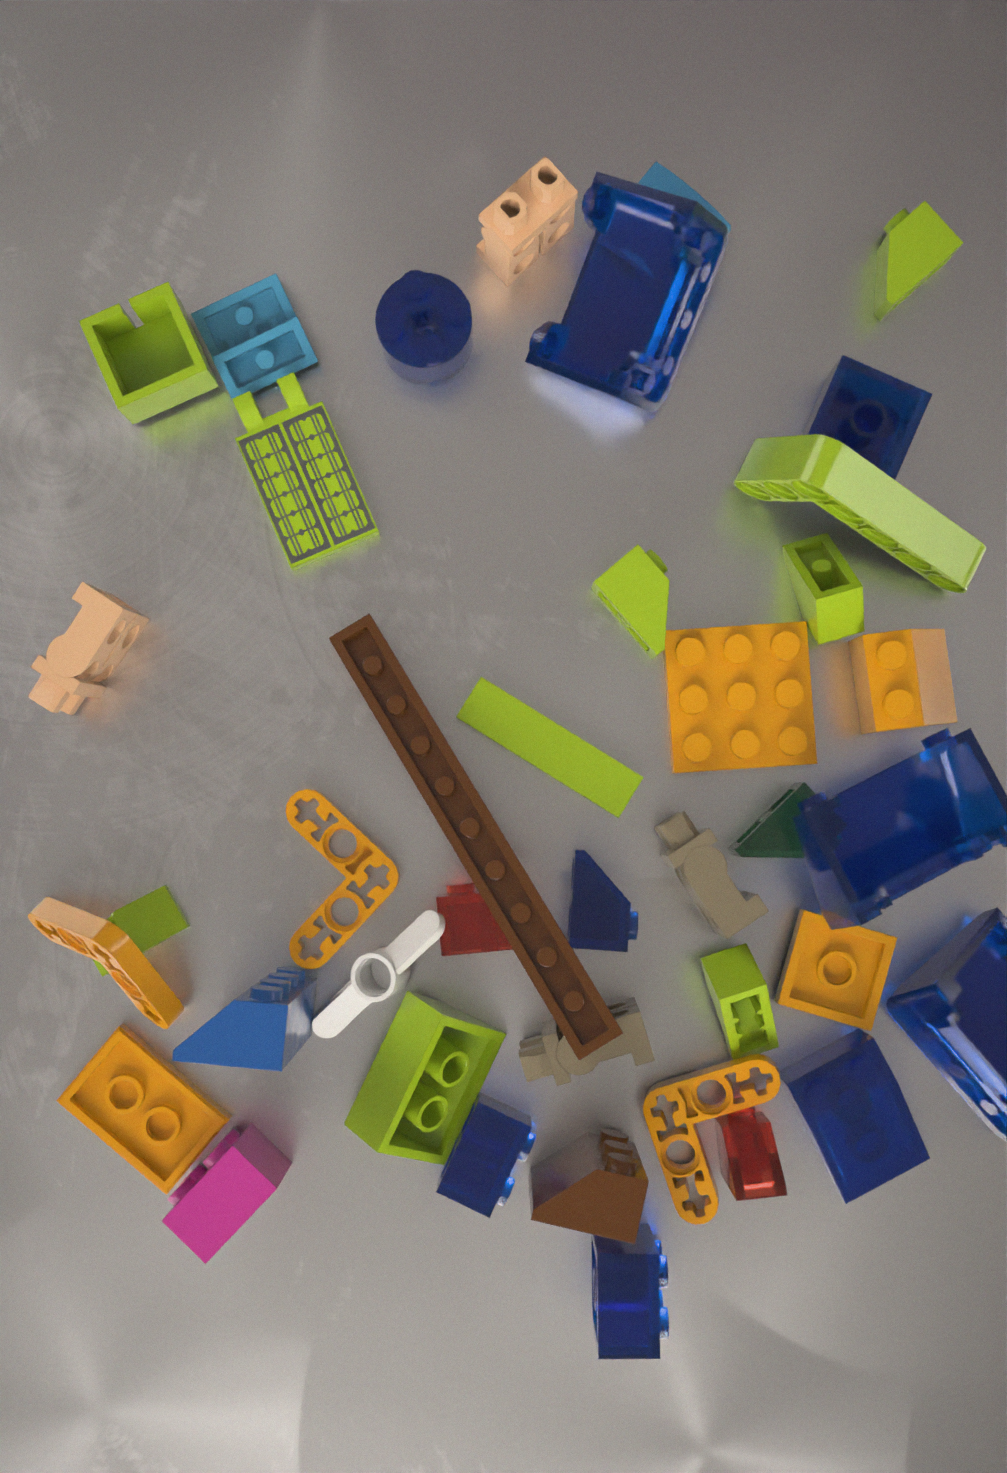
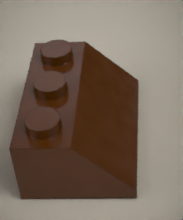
M601 1129L600 1135L587 1132L530 1168L528 1182L531 1220L635 1244L649 1183L635 1143L628 1141L629 1136L616 1130Z

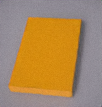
M124 1023L113 1032L56 1100L166 1195L232 1117L230 1113Z

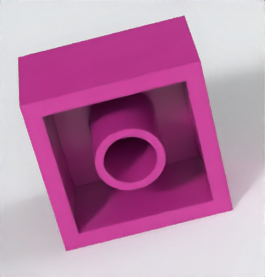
M252 1122L241 1134L233 1128L202 1162L207 1169L199 1163L167 1199L173 1207L162 1219V1222L205 1264L274 1193L293 1163Z

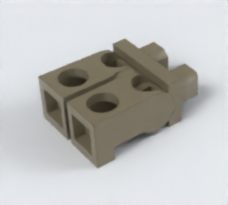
M685 811L673 814L654 827L667 847V850L661 853L660 857L667 867L674 868L678 879L714 933L729 939L769 912L758 894L747 891L739 892L727 874L725 856L717 848L711 846L718 840L710 828L697 830Z
M635 998L607 1005L624 1034L581 1060H578L554 1019L542 1022L541 1035L519 1042L520 1050L518 1054L527 1082L553 1075L556 1085L560 1086L571 1082V1074L585 1075L593 1071L599 1062L632 1053L635 1066L655 1061Z

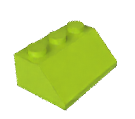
M407 991L344 1125L377 1153L445 1165L507 1034L442 1001Z

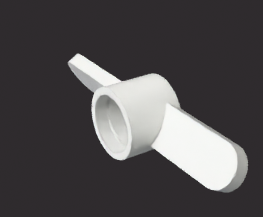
M427 910L387 947H381L360 956L352 966L351 980L314 1014L312 1019L313 1032L321 1038H332L343 1030L371 1002L382 1001L402 991L410 980V965L442 936L446 925L444 916L439 912ZM374 958L385 963L390 971L391 983L389 989L379 986L372 976L371 966Z

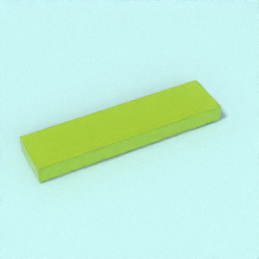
M480 677L456 716L460 721L617 818L620 817L644 778L483 677Z

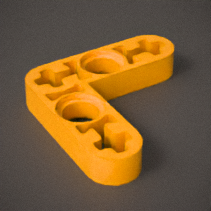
M305 789L296 792L288 800L285 811L287 820L301 836L346 877L302 924L290 940L289 951L293 961L302 968L316 969L328 962L392 894L399 884L400 871L396 862L329 798L317 790ZM316 799L320 804L316 808V812L324 821H329L332 814L338 818V822L328 827L320 840L314 835V832L320 830L321 827L312 819L301 822L298 818L302 812L298 806L301 800L312 802ZM341 829L353 833L357 841L354 853L345 858L334 854L330 846L332 835ZM384 864L389 868L386 878L390 884L386 888L378 884L366 895L375 900L369 907L362 895L350 889L349 885L355 881L360 889L371 876L366 870L368 866L372 865L378 868ZM339 898H350L357 904L359 913L354 923L343 925L334 919L332 906ZM322 916L328 928L341 934L342 937L335 941L333 935L330 934L320 944L319 948L324 953L320 958L318 955L312 954L307 958L301 952L305 948V944L301 939L303 935L311 939L324 928V926L316 923V920Z
M47 896L27 915L37 930L51 941L99 961L141 1013L157 1026L168 1029L184 1011V1006L137 945L114 923Z
M762 1054L744 1056L658 1082L646 1092L643 1103L644 1118L675 1209L679 1216L688 1223L695 1225L707 1223L716 1215L719 1206L718 1188L695 1123L772 1100L779 1092L781 1081L779 1068L768 1056ZM753 1067H759L762 1074H771V1077L766 1079V1088L758 1090L755 1083L744 1084L740 1086L741 1097H733V1084L727 1074L735 1072L736 1083L749 1079L750 1069ZM706 1080L718 1081L725 1089V1098L718 1104H706L698 1096L697 1089L699 1085ZM659 1095H665L668 1102L676 1101L678 1103L673 1107L672 1112L676 1128L666 1132L664 1135H661L660 1131H667L668 1123L662 1110L654 1111L653 1109L657 1105ZM683 1123H685L686 1126H687V1128H685V1127L677 1128V1127H679V1126H680L681 1124H683ZM676 1140H683L692 1145L695 1150V1156L687 1164H677L669 1158L667 1147ZM698 1170H701L703 1174H695L694 1182L700 1195H709V1197L705 1198L704 1208L697 1209L694 1202H685L689 1199V1184L686 1177L693 1175Z

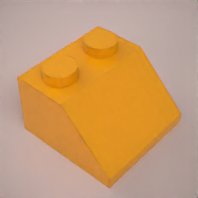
M904 629L865 634L848 641L861 735L958 722L945 629Z

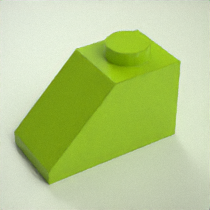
M926 201L922 202L911 213L906 208L902 209L883 228L887 236L876 253L873 313L879 322L943 267L963 244L962 240Z
M828 533L782 545L783 557L801 617L804 621H807V627L818 645L865 632L863 585Z
M637 544L593 582L591 590L653 660L665 649L670 581L664 575L668 569L662 559L651 549L645 553Z

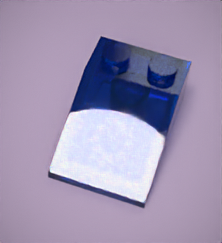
M860 1028L779 1071L781 1085L845 1204L930 1159L893 1072L874 1037Z

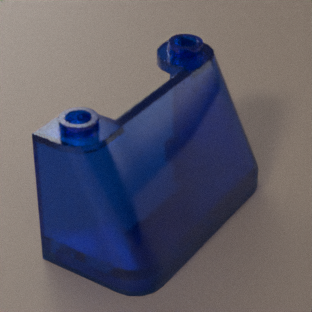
M596 171L591 187L588 188L582 200V212L585 222L589 228L595 231V235L561 324L555 321H547L533 332L525 362L644 410L655 412L663 405L670 392L725 255L728 244V228L697 201Z
M948 727L921 740L924 750L828 798L823 790L797 803L800 813L793 816L792 819L820 911L830 930L861 926L882 915L881 909H886L893 905V900L965 862L984 856L983 853L993 849L992 846L1002 844L1003 848L1007 847V795L971 728L954 735L951 734Z
M996 907L978 915L899 985L887 999L886 1006L896 1023L983 1122L997 1136L1007 1141V917Z

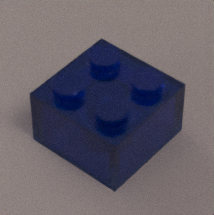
M842 355L829 372L802 435L818 434L836 439L895 480L932 397V393Z
M648 1223L639 1224L635 1244L591 1234L592 1324L598 1359H660V1340L669 1339L668 1309L663 1307L662 1290L659 1289L668 1288L667 1256L662 1255L661 1240H654Z

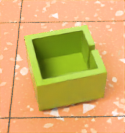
M169 282L128 299L132 309L144 323L142 326L136 328L135 323L119 303L79 320L117 409L133 425L219 387L184 306Z

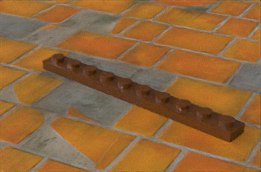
M370 613L329 637L330 642L578 1060L585 1058L624 1034Z

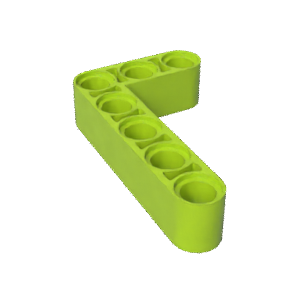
M813 434L757 438L754 440L734 481V485L739 490L759 500L814 502L931 583L951 592L965 593L987 549L977 538L851 448L828 436Z

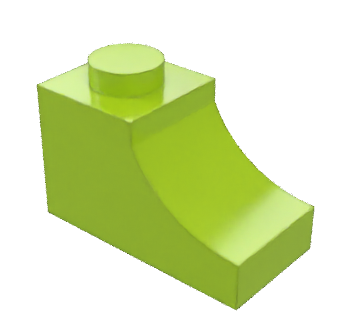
M747 943L700 958L707 988L715 1006L732 1060L778 1048L779 1043L767 984Z

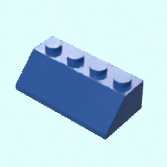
M277 967L276 973H269L266 977L260 979L258 983L234 999L173 1050L172 1061L282 1072L312 1035L317 978L305 977L306 970L302 968Z

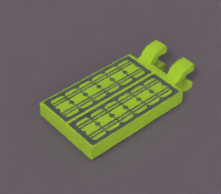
M293 372L276 379L288 405V408L263 418L258 404L250 391L234 397L232 400L248 432L236 437L235 440L291 569L296 571L375 537L380 533L323 402L320 401L309 406Z

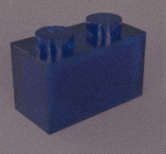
M479 1092L438 1178L436 1193L490 1218L496 1204L504 1207L515 1183V1179L510 1177V1173L517 1159L523 1162L526 1161L536 1139V1134L530 1132L532 1129L531 1116Z

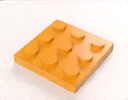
M807 621L666 630L663 657L672 774L817 764Z

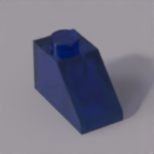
M573 848L567 930L568 942L575 949L628 952V940H637L638 912L630 911L631 902L584 849Z

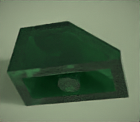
M796 782L727 849L734 856L812 858L816 854L820 858L839 842L840 837L836 833L845 823L805 782Z

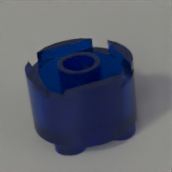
M411 270L395 281L382 295L376 310V331L383 355L389 367L398 376L411 383L424 385L430 384V382L450 379L464 368L473 348L472 312L468 299L454 282L438 274ZM428 325L434 328L433 331L426 328L421 334L417 333V329L420 327L425 328Z

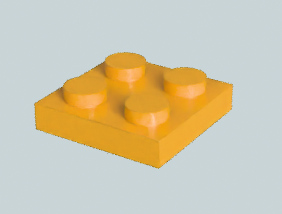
M800 909L774 1001L780 1005L871 1031L897 937Z

